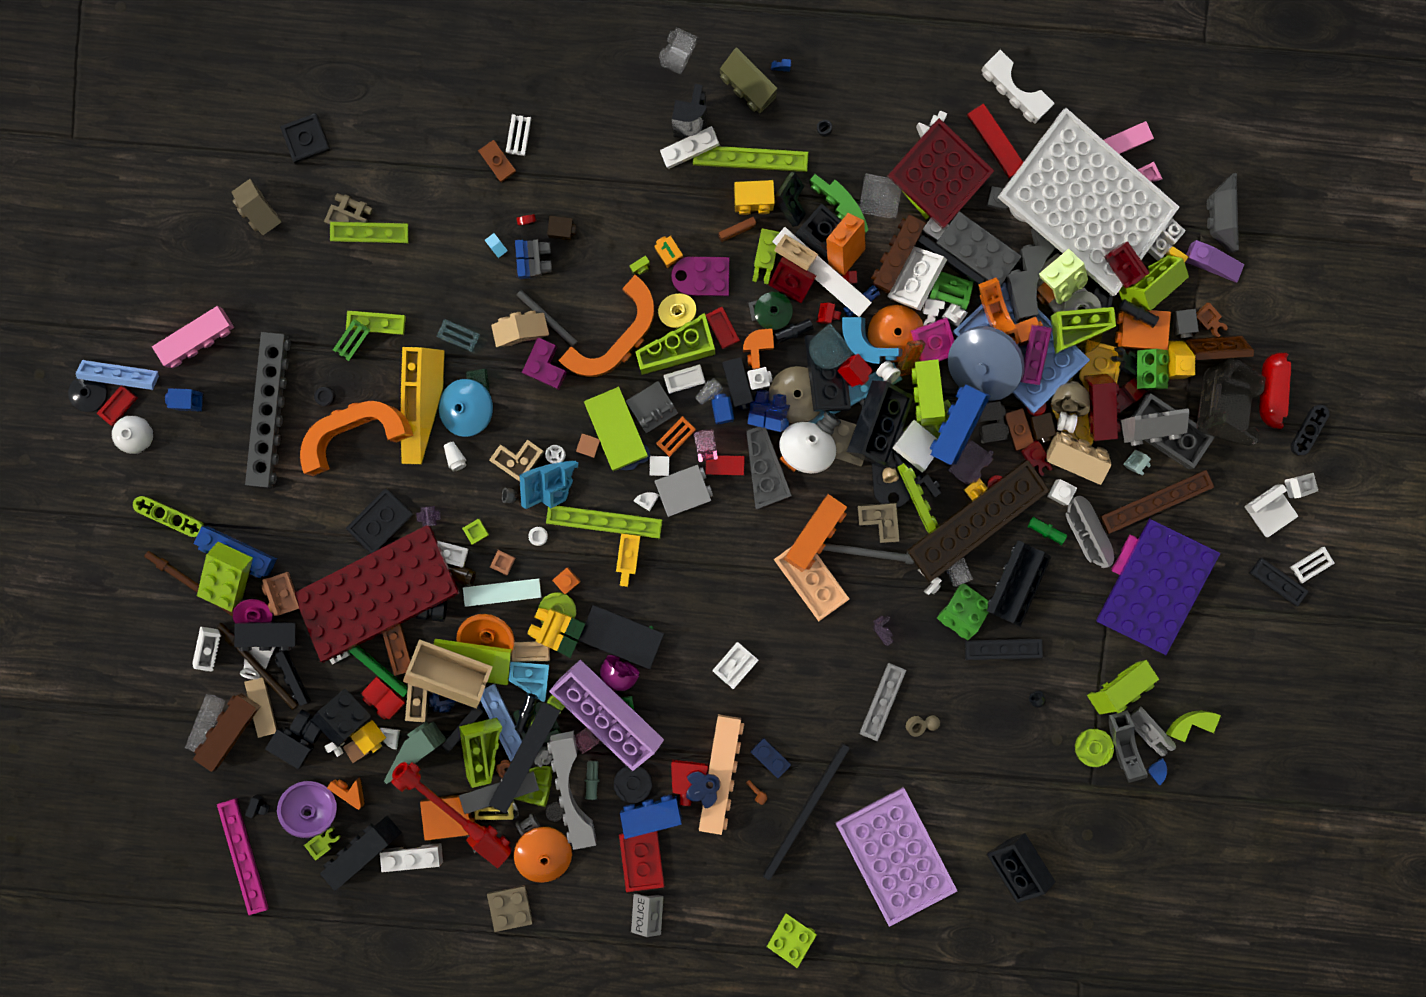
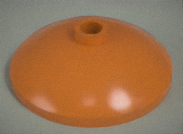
M902 305L884 307L870 321L868 341L876 348L903 349L902 357H897V360L891 362L906 361L918 353L911 330L922 327L923 322L920 316L909 307ZM900 329L901 335H896L894 330Z
M478 614L467 618L460 625L456 637L457 642L512 649L511 653L515 641L511 628L500 618L488 614Z
M538 827L526 832L518 840L514 850L516 868L522 876L534 882H549L557 879L568 869L572 859V849L567 837L559 830L551 827ZM546 858L547 861L541 862V859Z

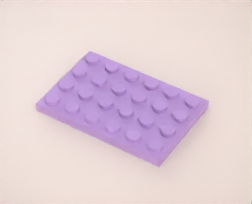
M904 787L835 822L889 927L957 892Z

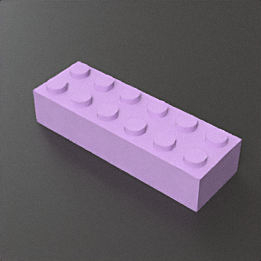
M581 660L559 678L549 691L632 771L655 754L664 741L655 730Z

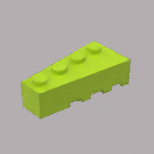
M705 313L695 320L687 322L679 329L669 332L661 339L655 340L635 351L641 374L715 355V348Z

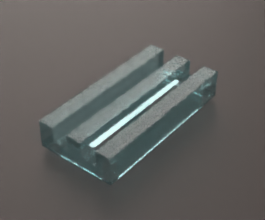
M445 319L437 334L438 338L470 352H473L476 341L480 336L478 333ZM449 325L474 337L473 339L467 338L445 327ZM443 331L471 343L470 346L442 335Z

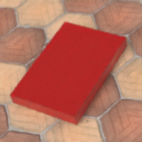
M658 831L627 839L624 838L623 833L619 834L626 892L664 888Z

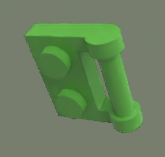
M940 272L929 298L933 300L935 298L966 310L973 282Z

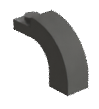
M1128 710L1109 715V728L1114 750L1128 782L1147 778L1148 774L1135 742V726Z

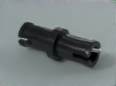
M1126 299L1119 306L1120 311L1132 316L1136 321L1144 322L1152 328L1159 320L1158 316L1144 310L1143 306L1138 307Z
M809 318L795 325L792 323L788 328L774 332L775 339L778 344L793 337L796 339L799 337L798 335L813 330V324Z
M532 693L526 694L523 707L519 710L520 716L515 727L517 732L527 733L530 719L534 716L533 710L538 700L537 695Z

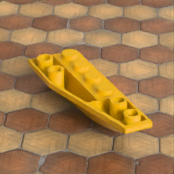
M402 347L401 413L407 418L413 433L412 437L401 441L402 464H422L443 392L444 350Z

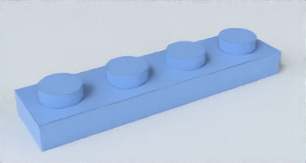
M86 360L81 361L76 371L77 379L153 390L159 377L158 371Z
M492 684L484 689L481 702L489 719L497 718L502 725L499 739L511 762L523 740L519 732L515 730L516 725L496 685Z

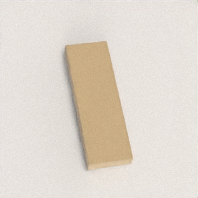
M262 677L245 681L248 698L261 706L253 717L258 738L275 734L277 725L266 681Z

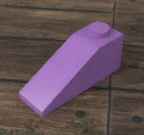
M1198 240L1190 244L1186 253L1188 256L1186 263L1236 283L1244 267V264Z

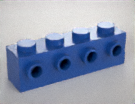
M201 526L193 543L199 546L198 550L204 553H208L217 542H220L253 557L250 574L258 578L269 576L277 560L275 557L208 526Z

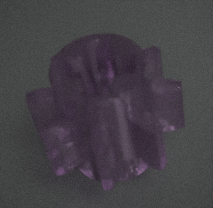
M435 506L421 507V512L416 513L417 522H422V527L437 525L436 520H441L440 511H435Z

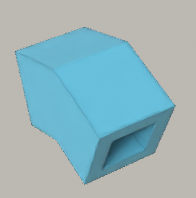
M495 233L485 239L498 258L508 251Z

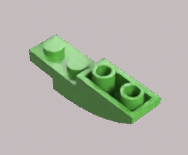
M814 174L809 182L812 185L810 188L817 194L822 193L826 196V201L831 205L835 206L836 204L838 206L835 214H837L841 221L847 213L864 220L866 235L868 232L866 220L849 192L836 180L829 185Z

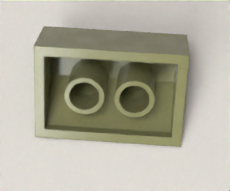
M736 47L721 66L720 78L725 84L728 85L730 83L735 88L733 91L738 97H744L748 101L747 105L752 111L755 112L757 110L761 113L776 99L777 87Z

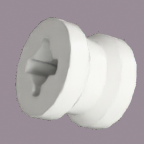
M886 361L880 365L876 374L882 377L883 381L892 384L898 379L901 371L894 368L891 361Z
M1061 412L1058 418L1057 430H1067L1069 433H1073L1077 424V415H1067L1066 412Z
M558 445L548 447L545 453L547 461L552 464L563 462L566 457L564 449Z

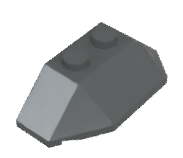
M1233 173L1207 199V210H1209L1210 218L1207 220V228L1210 229V235L1229 253L1239 250L1237 173Z

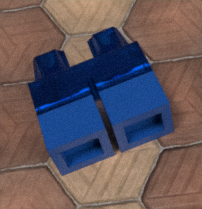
M757 391L755 400L750 403L748 424L779 432L785 430L789 426L787 412L790 408V405L786 404V395L775 394L773 401H770L768 391Z

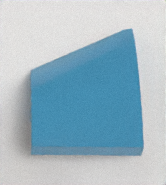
M565 461L548 464L520 474L521 506L528 509L542 502L548 507L553 508L565 502L573 482L571 476L574 468H578V462Z

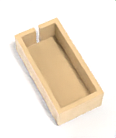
M419 640L403 682L477 709L493 666Z

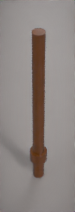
M150 551L145 554L144 557L154 563L156 568L166 571L198 593L199 584L169 565L167 560L159 558ZM221 608L222 610L233 616V611L230 612L224 608Z

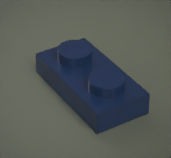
M764 737L750 751L777 778L791 766Z

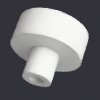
M333 742L324 746L328 753L334 751L337 757L344 753L341 747L337 748Z

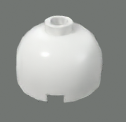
M126 416L114 424L112 440L121 451L129 454H138L151 445L153 430L145 419L138 416Z

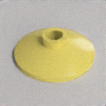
M685 294L670 295L659 306V318L666 326L672 328L682 327L694 319L696 315L695 302Z

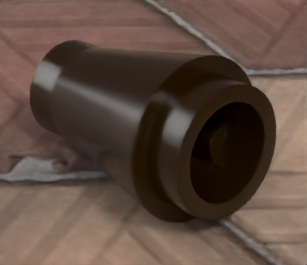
M448 566L455 581L465 587L467 585L472 586L476 572L472 571L471 568Z

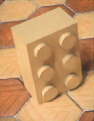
M1056 431V435L1053 436L1046 450L1047 462L1101 485L1112 465L1110 456L1107 453L1108 451L1102 447L1094 448L1086 440L1079 439L1078 441L1065 431L1061 433Z

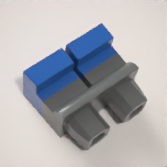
M538 239L533 241L515 240L519 279L543 277L542 274L552 272L551 261H541V255L551 254L550 243L539 242Z

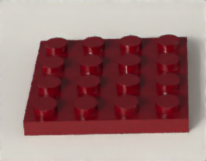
M938 118L887 177L943 229L990 177L994 170Z

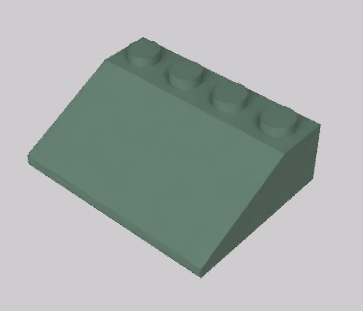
M426 721L407 734L409 738L403 743L384 780L386 784L393 779L392 773L400 763H416L447 740L434 721L430 724Z

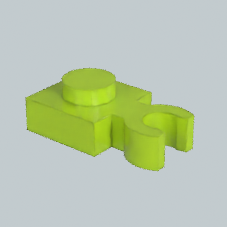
M334 827L329 828L325 836L323 834L315 836L304 845L315 861L332 848L329 844L330 842L334 843L341 838L340 835L336 838L331 837L330 833L335 829Z

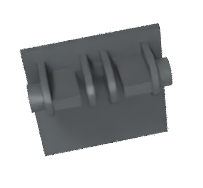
M659 381L626 401L645 433L678 414Z

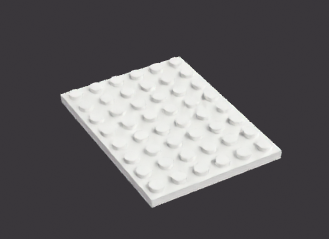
M1067 108L1062 110L998 196L1003 203L1059 251L1064 253L1070 249L1085 264L1087 275L1112 296L1119 292L1123 284L1104 256L1118 245L1128 241L1140 260H1142L1179 209L1175 202Z

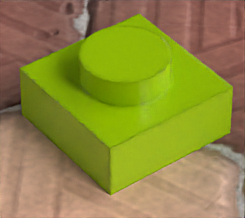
M646 255L630 265L634 275L637 273L641 275L649 269L650 262Z
M480 518L462 528L472 545L489 536Z

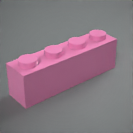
M216 306L158 342L152 348L163 366L176 368L182 364L181 361L183 359L197 355L199 349L210 347L217 338L229 335L231 333L230 330L234 326L223 308Z

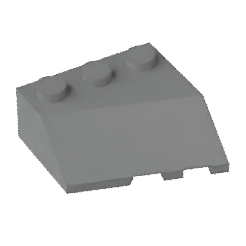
M1189 409L1140 415L1121 420L1124 442H1131V446L1143 444L1142 440L1150 439V443L1162 441V437L1169 436V440L1181 438V434L1187 433Z

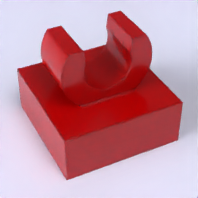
M821 303L817 322L827 324L831 323L832 320H840L841 312L834 311L835 304Z

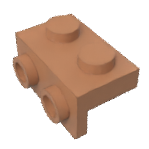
M289 572L262 580V590L268 596V608L274 616L299 609Z

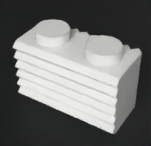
M200 627L192 663L194 669L214 670L215 656L217 655V648H219V637H221L218 629Z

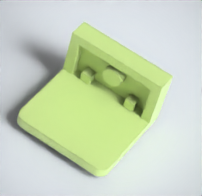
M1070 249L1039 273L1040 278L1053 290L1058 304L1068 301L1072 294L1078 289H1082L1088 281L1085 264Z

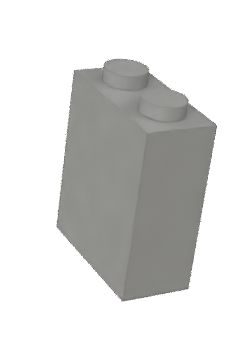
M698 465L655 480L668 517L711 501L710 497L713 496L710 485L705 486L703 479L707 477L703 467L699 468Z

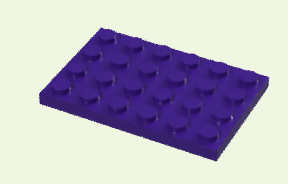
M1149 518L1096 621L1167 655L1220 553Z

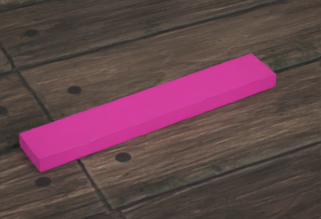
M235 798L218 803V811L248 915L266 911L269 909L238 800Z

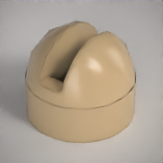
M888 467L884 469L882 476L885 483H892L899 479L895 468Z

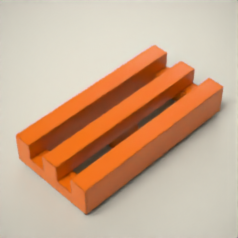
M682 416L656 444L670 457L696 429ZM683 422L685 425L663 446L662 443ZM689 427L691 430L669 451V446Z

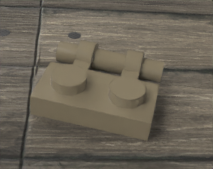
M337 193L335 200L341 203L339 207L331 204L324 220L329 225L330 222L367 223L368 220L362 218V214L371 215L373 208L367 206L365 202L351 199V196ZM350 206L355 208L356 211L353 214L346 211V208Z

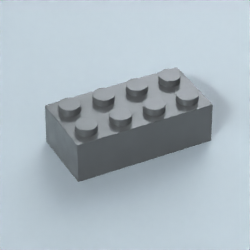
M961 212L957 213L936 242L939 247L984 277L985 280L983 282L997 277L1000 286L1021 258V255Z
M1150 393L1144 396L1131 417L1154 413L1159 414L1175 411V409ZM1189 419L1187 433L1181 434L1179 439L1169 440V436L1162 437V441L1150 443V439L1144 441L1185 468L1194 469L1215 436Z

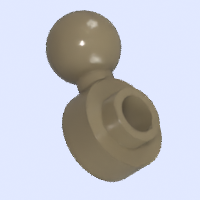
M934 715L928 716L925 721L919 716H913L907 721L906 730L910 735L917 737L922 735L926 728L931 731L937 730L940 726V720Z

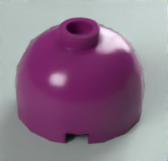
M608 655L600 669L602 681L613 691H626L632 688L639 677L638 669L627 660L623 663L619 661L620 657Z

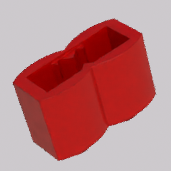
M378 676L361 693L364 696L362 698L363 701L369 706L374 705L378 709L377 714L383 719H392L407 703L404 697Z

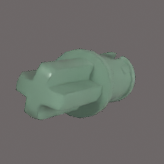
M595 760L587 762L586 779H584L586 782L585 799H597V784L600 782V779H598V761Z

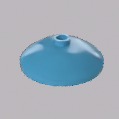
M460 379L448 385L443 391L439 401V415L442 423L451 433L463 437L474 436L482 432L491 420L493 413L492 399L487 389L479 382L471 379ZM459 405L462 406L461 411L458 410Z

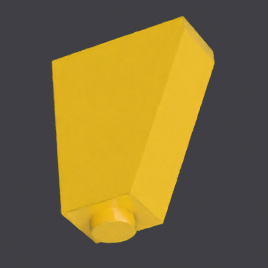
M1168 341L1169 379H1185L1194 376V353L1184 341Z

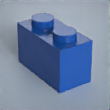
M168 388V393L165 395V403L167 408L174 410L202 412L203 392L192 389Z

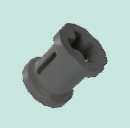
M533 813L522 822L518 821L515 823L521 836L534 828L541 827Z

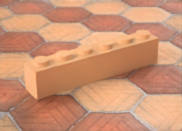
M718 714L708 774H714L719 778L720 788L717 791L716 802L710 808L702 806L699 831L722 835V830L727 828L728 818H725V812L730 810L731 799H728V794L733 792L734 780H731L732 772L736 773L738 761H734L735 753L739 754L741 742H737L738 735H742L744 723H741V718ZM707 782L708 786L713 787L712 782Z

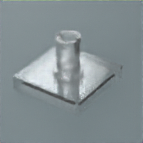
M865 174L859 208L865 214L896 219L901 189L887 177Z

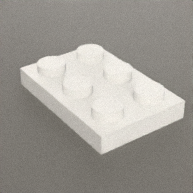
M914 246L887 297L921 311L947 259L944 256Z

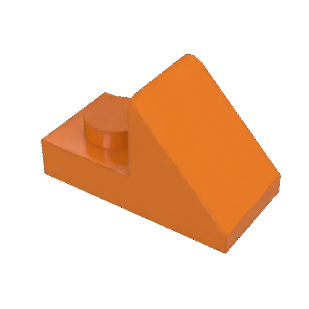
M360 778L353 783L350 789L347 788L348 784L340 779L338 781L335 779L329 784L327 789L359 810L364 806Z

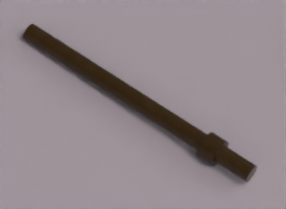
M223 623L218 624L216 628L225 637V641L234 647L235 633H231ZM234 647L292 710L299 706L249 651H239V647Z

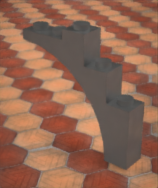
M1033 227L1031 233L1035 246L1033 244L1026 245L1019 252V255H1021L1019 261L1022 272L1021 270L1011 271L1005 279L1016 323L1038 316L1036 297L1039 273L1049 256L1057 250L1054 245Z

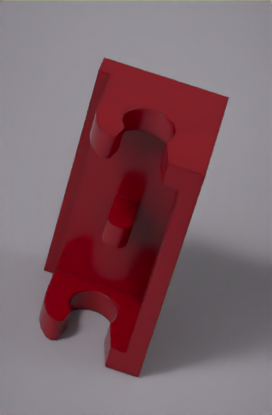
M1128 241L1118 245L1104 256L1125 288L1136 284L1149 274V271Z

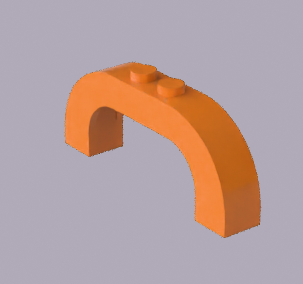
M634 275L623 287V292L637 305V316L633 324L609 351L599 358H586L573 347H570L558 360L563 366L580 376H602L614 370L622 361L625 363L632 356L630 352L634 347L638 349L645 341L643 337L649 331L654 319V303L648 287L639 277Z
M377 401L352 403L344 410L331 412L332 415L320 419L308 430L300 451L302 470L304 474L311 476L329 470L326 458V448L329 441L334 436L372 420H379L385 428L387 439L396 443L413 436L411 426L407 418L398 409Z

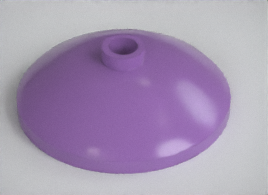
M303 781L289 787L280 797L277 806V815L281 826L291 835L300 838H311L325 832L333 823L337 811L336 800L332 792L326 786L313 781ZM309 811L311 815L305 816L304 813Z

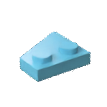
M511 662L509 681L527 693L537 695L540 701L546 702L550 665Z

